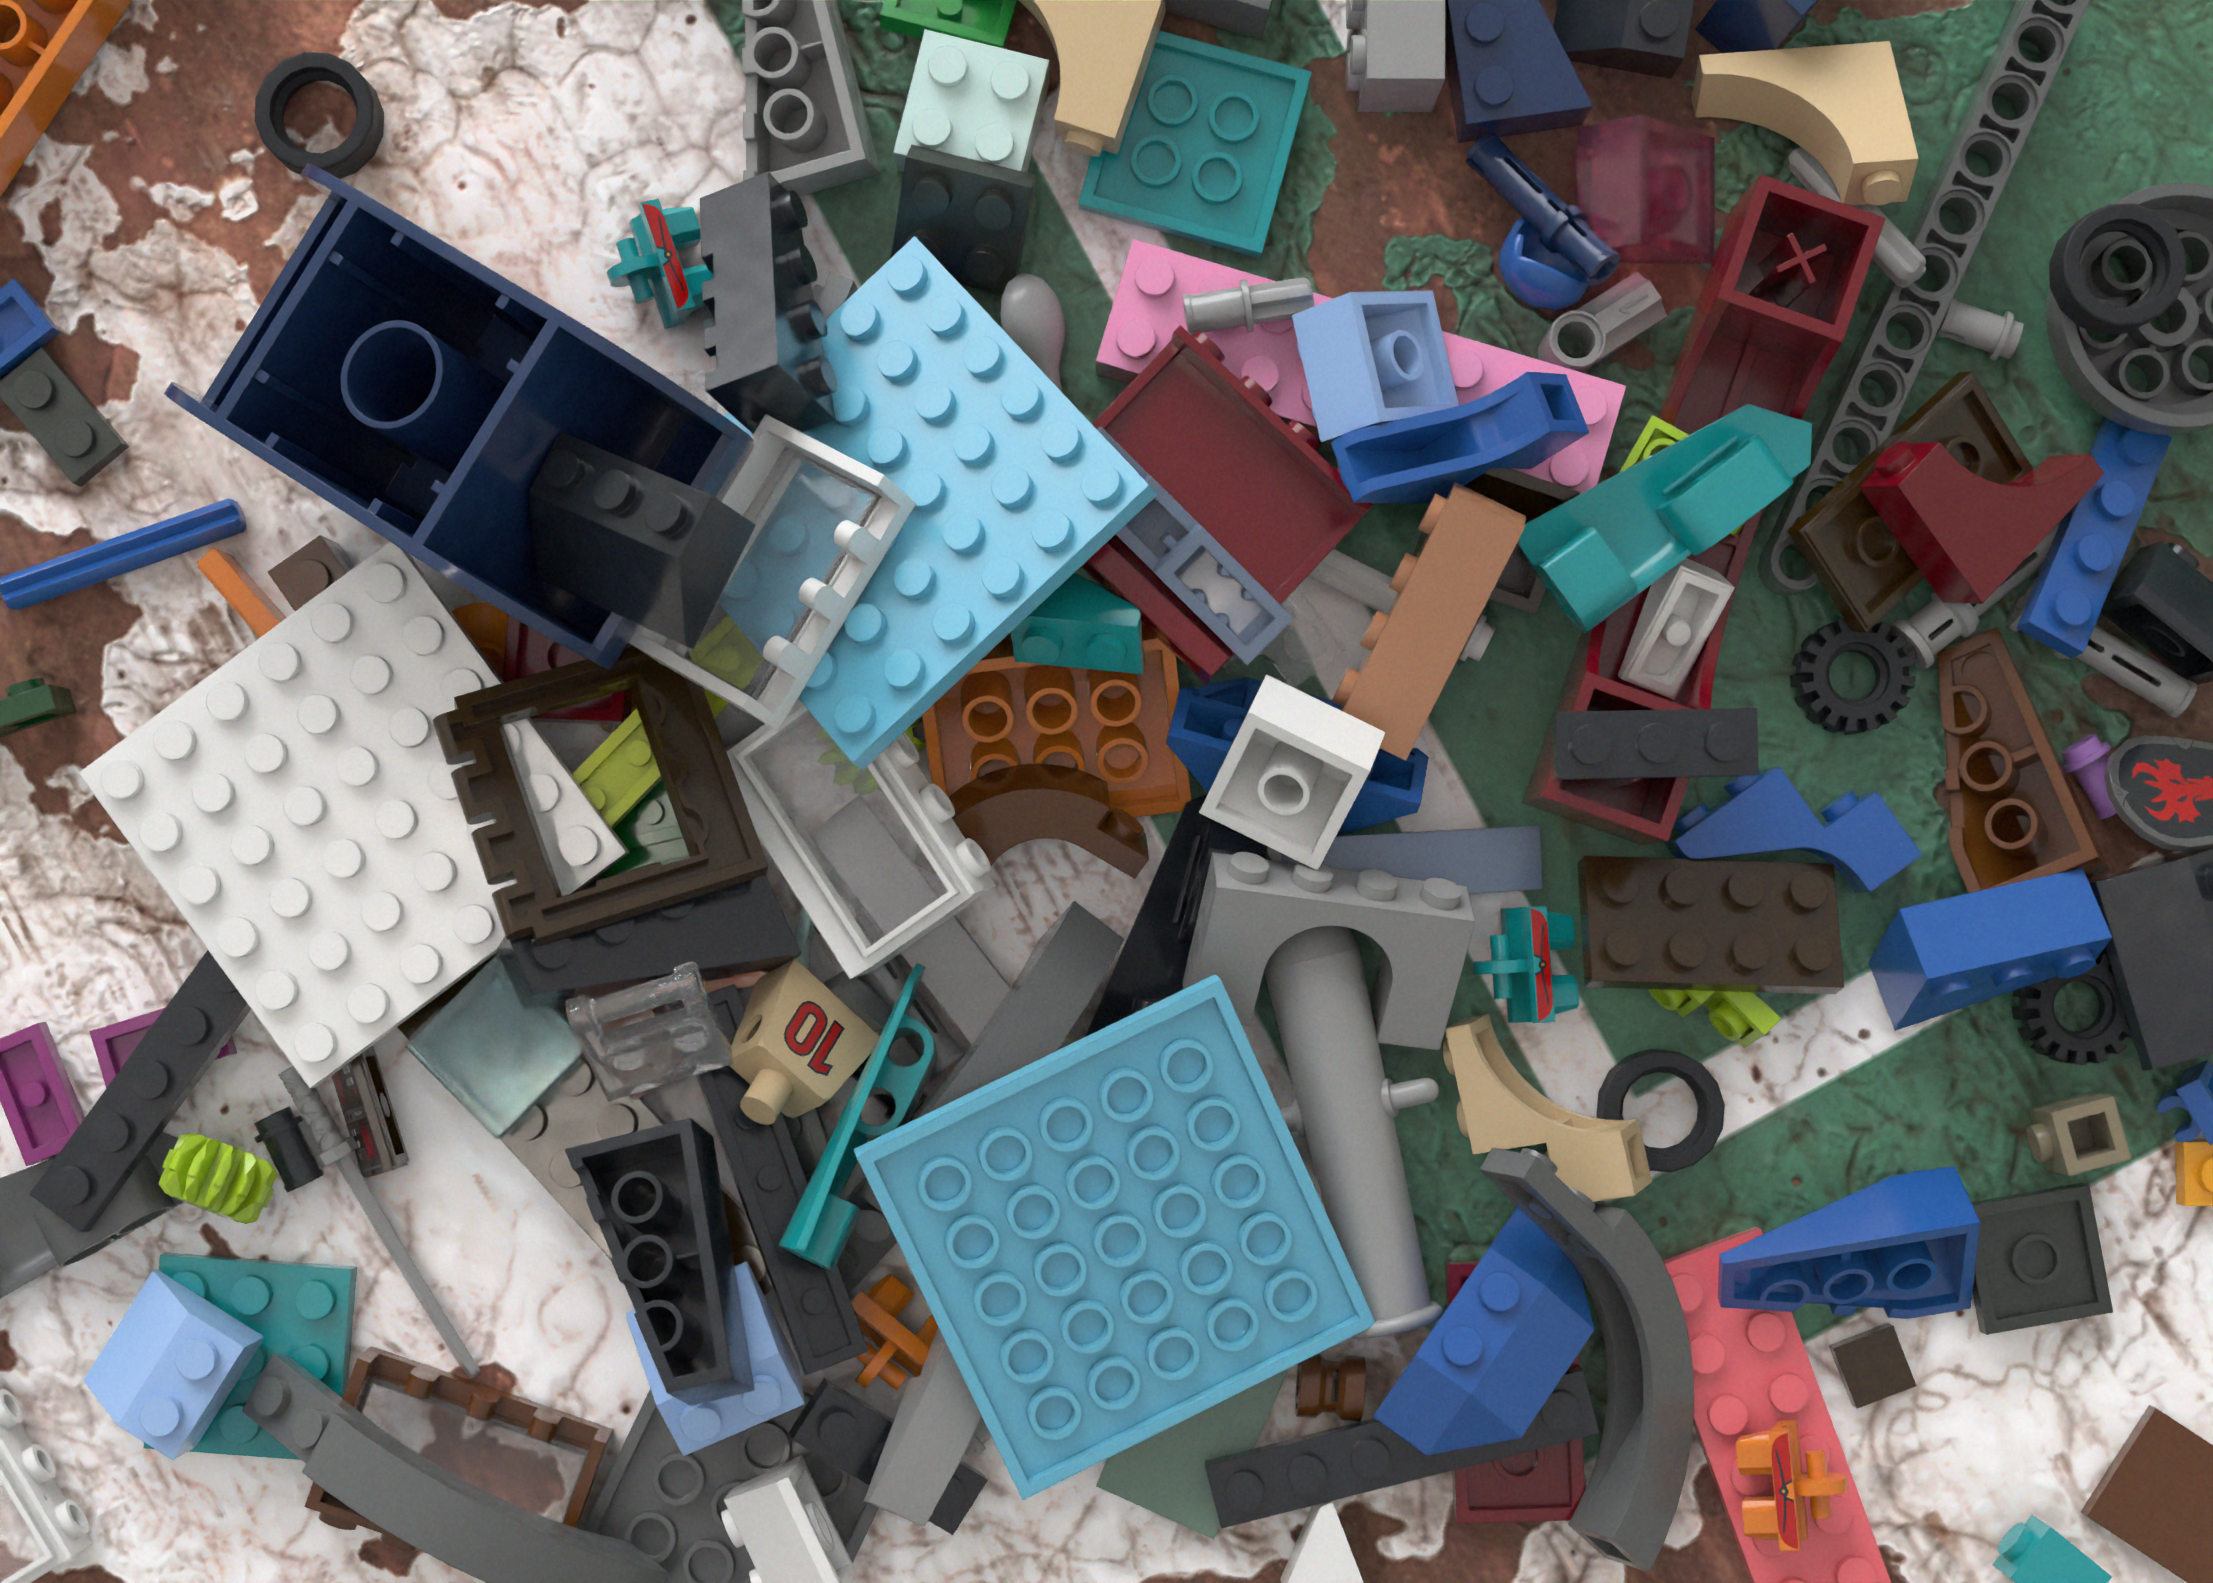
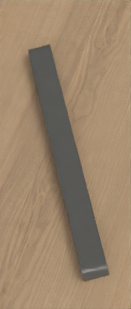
M2050 0L2016 1L1907 237L1925 257V267L1934 273L1937 280L1936 291H1923L1915 282L1905 288L1899 287L1888 278L1811 445V465L1797 475L1760 555L1758 563L1759 578L1765 588L1772 593L1781 596L1797 595L1820 582L1787 530L1807 513L1806 499L1810 492L1821 493L1825 496L1889 437L2090 0H2067L2066 6L2054 4ZM2019 40H2028L2037 46L2041 54L2040 63L2030 62L2022 56L2018 47ZM1992 96H2001L2011 102L2015 110L2014 120L2003 119L1996 114L1992 107ZM1966 153H1977L1986 160L1989 167L1988 177H1979L1970 172L1966 165ZM1940 209L1953 210L1959 215L1963 223L1962 234H1951L1942 227L1939 221ZM1887 322H1897L1907 328L1911 338L1909 349H1898L1890 344L1886 336ZM1861 379H1872L1881 385L1885 395L1882 407H1873L1864 402L1859 391ZM1835 436H1847L1855 442L1859 453L1855 465L1843 464L1836 458L1832 447ZM1784 549L1797 551L1805 560L1806 571L1801 581L1791 580L1781 571L1779 558Z

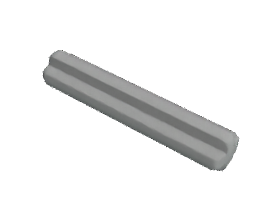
M1801 146L1794 149L1788 159L1790 162L1789 169L1810 192L1841 202L1839 192L1833 180L1821 164ZM1851 205L1852 207L1886 218L1872 256L1873 261L1897 286L1903 288L1910 286L1915 280L1920 279L1926 272V259L1876 205Z

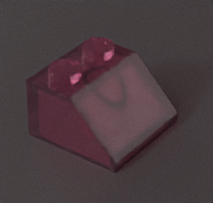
M1641 114L1578 127V147L1575 158L1577 207L1587 216L1586 224L1591 227V230L1621 256L1618 262L1620 264L1701 265L1712 263L1714 257L1715 138Z

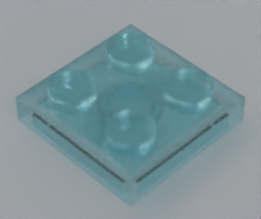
M497 954L405 1048L495 1139H502L593 1045L553 1005L523 1009L499 954Z

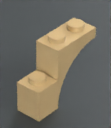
M1489 1014L1464 1018L1446 1027L1447 1038L1443 1041V1058L1448 1072L1456 1077L1461 1099L1457 1104L1458 1125L1463 1136L1470 1139L1473 1154L1490 1152L1492 1148L1505 1150L1546 1143L1548 1151L1544 1153V1156L1557 1166L1558 1170L1555 1175L1565 1185L1582 1192L1593 1202L1635 1196L1652 1183L1638 1119L1605 1120L1589 1117L1570 1111L1543 1096L1517 1072L1508 1060L1495 1035Z

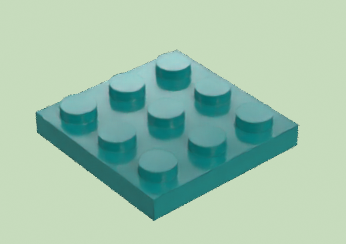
M1159 30L1118 154L1102 150L1100 156H1091L1078 202V209L1261 259L1312 71Z
M180 1253L160 1255L159 1271L265 1337L196 1448L189 1452L301 1460L243 1413L242 1409L272 1354L291 1357L340 1397H344L348 1386L357 1266ZM144 1442L143 1448L154 1449L153 1447Z

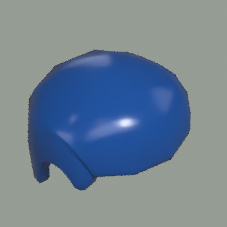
M1525 218L1516 221L1499 252L1500 274L1514 296L1531 307L1555 311L1576 304L1590 284L1567 259H1564L1558 252L1550 253L1540 243V234Z

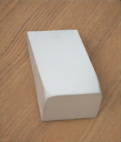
M1687 558L1652 583L1618 676L1622 680L1675 700L1735 587L1719 572Z

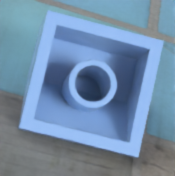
M1433 290L1349 292L1292 315L1297 337V349L1304 367L1312 402V415L1317 424L1320 442H1333L1340 436L1356 429L1459 406Z
M747 1261L735 1266L755 1391L693 1406L669 1395L665 1390L634 1316L636 1313L635 1309L626 1313L627 1322L656 1406L683 1456L805 1404L799 1363Z
M155 1269L149 1275L83 1381L119 1427L168 1458L175 1460L196 1448L265 1337L163 1272Z

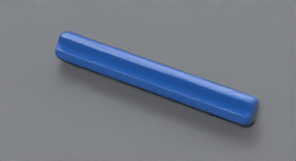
M225 499L2 576L0 578V593L8 608L21 610L243 533L247 528L245 516L237 501Z

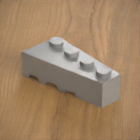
M742 0V13L745 15V48H742V73L746 77V112H743L746 170H743V181L769 171L787 192L793 190L800 197L880 174L837 0Z

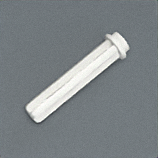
M1335 549L1308 576L1385 614L1388 613L1398 594L1397 591L1389 588L1392 577ZM1481 614L1479 620H1477L1459 660L1465 662L1467 657H1470L1478 662L1480 661L1496 627L1485 623L1486 615Z

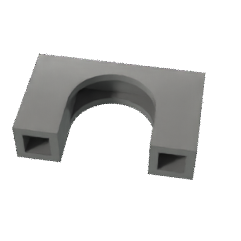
M1212 852L1183 978V989L1216 974L1225 987L1241 1025L1250 1026L1263 972L1273 952L1284 941L1307 929L1321 926L1348 927L1368 935L1384 950L1370 1002L1377 1034V1043L1440 1050L1476 922L1467 886L1456 885L1452 881L1443 878H1429L1423 881L1393 877L1387 872L1376 869H1367L1362 872L1333 869L1322 863L1317 871L1301 862L1296 864L1266 860L1257 854L1249 852H1238L1233 855Z

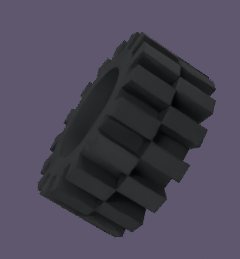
M1845 619L1837 620L1817 629V632L1808 636L1801 643L1803 648L1800 653L1794 655L1791 664L1796 666L1795 674L1790 676V687H1797L1799 696L1795 697L1794 700L1798 708L1804 706L1809 712L1806 718L1813 724H1823L1825 726L1823 730L1832 733L1845 732V735L1859 734L1878 729L1880 726L1893 721L1898 717L1896 715L1898 710L1906 708L1911 698L1906 695L1908 689L1915 688L1916 676L1909 675V667L1915 665L1912 654L1905 655L1902 647L1907 643L1901 635L1893 637L1889 633L1892 627L1883 622L1875 624L1868 632H1853ZM1843 652L1860 653L1874 667L1876 675L1875 685L1870 694L1862 700L1851 701L1844 699L1831 686L1829 679L1831 664Z
M2100 953L2095 960L2096 965L2083 974L2070 978H2059L2056 976L2013 991L2012 996L2019 997V1007H2012L2013 1019H2021L2023 1027L2017 1030L2022 1039L2031 1040L2033 1045L2030 1048L2038 1054L2047 1055L2050 1057V1060L2087 1065V1063L2098 1064L2107 1061L2108 1054H2119L2127 1047L2122 1041L2125 1037H2133L2106 953ZM2073 981H2080L2090 986L2096 993L2099 1001V1011L2095 1021L2088 1028L2074 1032L2063 1027L2057 1020L2054 1013V1000L2056 994L2064 985Z

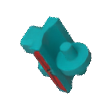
M659 198L641 202L638 206L641 213L629 222L634 238H626L616 243L622 262L612 266L607 271L610 285L612 287L630 286L636 304L646 303L655 298L665 329L683 325L692 311L706 306L702 297V282L714 278V275L705 264L682 269L677 250L698 245L701 240L700 225L693 207L667 208L662 210Z
M1547 906L1501 908L1502 934L1490 935L1491 960L1473 962L1474 975H1493L1494 999H1507L1508 1023L1555 1022V1014L1578 1008V982L1573 974L1552 975L1550 950L1572 949L1575 941L1573 917L1571 915L1547 912Z

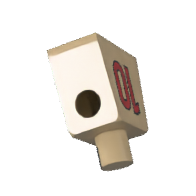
M796 959L759 978L727 1055L729 1066L750 1084L740 1102V1107L746 1116L760 1124L769 1125L774 1123L780 1112L785 1116L796 1118L823 1105L872 1053L880 1036Z

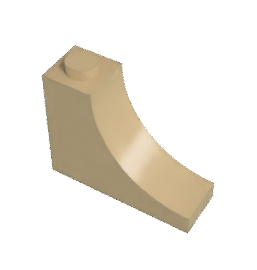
M1019 0L1043 26L1059 60L1060 91L1054 116L1057 136L1065 138V146L1084 155L1098 157L1102 150L1117 155L1166 13L1165 0Z
M1890 41L1699 55L1691 97L1695 118L1716 117L1745 121L1765 127L1787 137L1804 148L1821 164L1833 180L1839 192L1841 202L1850 206L1865 204L1885 205L1892 202L1907 201L1919 157Z

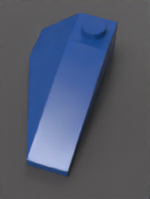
M1955 1166L1932 1170H1918L1907 1174L1891 1176L1719 1254L1718 1300L1723 1308L1793 1312L1805 1303L1827 1304L1830 1306L1832 1313L1836 1315H1853L1857 1306L1884 1308L1888 1318L1911 1319L1971 1309L1980 1220Z

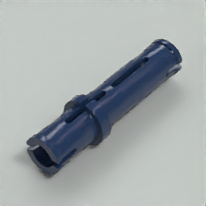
M1495 133L1483 135L1471 146L1467 153L1469 158L1466 159V163L1495 188V191L1540 234V243L1550 253L1558 252L1564 259H1567L1591 286L1600 285L1609 279L1620 264L1618 260L1621 259V256L1591 230V227L1586 224L1587 216L1576 205L1568 206L1553 193L1521 159L1508 149Z

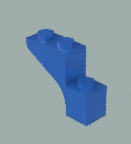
M1526 372L1498 390L1463 405L1356 429L1340 436L1331 442L1340 466L1341 480L1349 490L1353 503L1430 504L1435 493L1445 498L1448 496L1454 482L1464 486L1491 468L1532 469L1587 435L1589 430L1566 374Z
M1780 766L1766 769L1763 772L1759 771L1757 776L1734 777L1723 786L1729 794L1728 797L1710 810L1704 802H1701L1682 814L1674 823L1677 833L1669 838L1668 842H1664L1672 855L1678 859H1703L1783 849L1806 851L1822 858L1829 864H1834V868L1845 878L1855 893L1873 891L1922 855L1878 792L1862 794L1859 797L1852 790L1844 793L1820 811L1825 818V821L1820 823Z

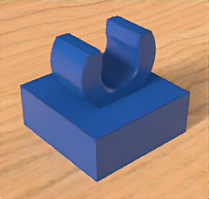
M2208 1059L2186 1069L2177 1088L2164 1093L2156 1106L2160 1114L2167 1112L2171 1108L2180 1107L2191 1115L2192 1121L2177 1127L2174 1134L2177 1142H2189L2202 1132L2210 1145L2213 1144V1067Z

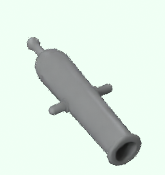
M1267 846V854L1270 860L1281 861V853ZM1321 926L1307 929L1284 941L1273 952L1264 969L1265 980L1296 1098L1292 1099L1291 1106L1279 1109L1289 1131H1297L1300 1136H1306L1326 1214L1376 1322L1372 1327L1351 1338L1368 1339L1411 1331L1439 1320L1443 1315V1309L1437 1302L1430 1300L1394 1117H1398L1399 1109L1433 1102L1438 1096L1439 1088L1437 1083L1430 1078H1419L1393 1084L1390 1078L1385 1079L1360 951L1352 932L1348 927Z

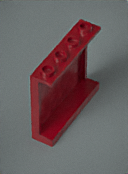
M1179 325L1173 332L1172 339L1167 346L1100 414L1092 425L1096 429L1101 426L1281 605L1361 521L1373 504L1353 503L1349 490L1341 480L1340 466L1334 469L1317 453L1321 446L1313 434L1295 420H1292L1287 425L1269 408L1273 403L1271 397L1252 378L1244 376L1239 380L1221 363L1225 359L1223 352L1209 337L1199 331L1192 336ZM1116 534L1081 566L1105 590L1136 606L1140 610L1141 623L1206 684L1235 654Z

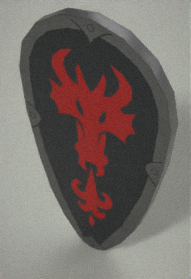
M2147 735L2126 740L2108 758L2104 774L2108 798L2121 820L2138 836L2162 849L2188 852L2213 848V743L2180 737Z

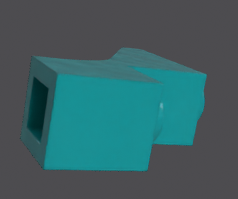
M1073 573L1011 631L1015 662L1143 674L1145 652L1143 649L1140 610L1124 599Z

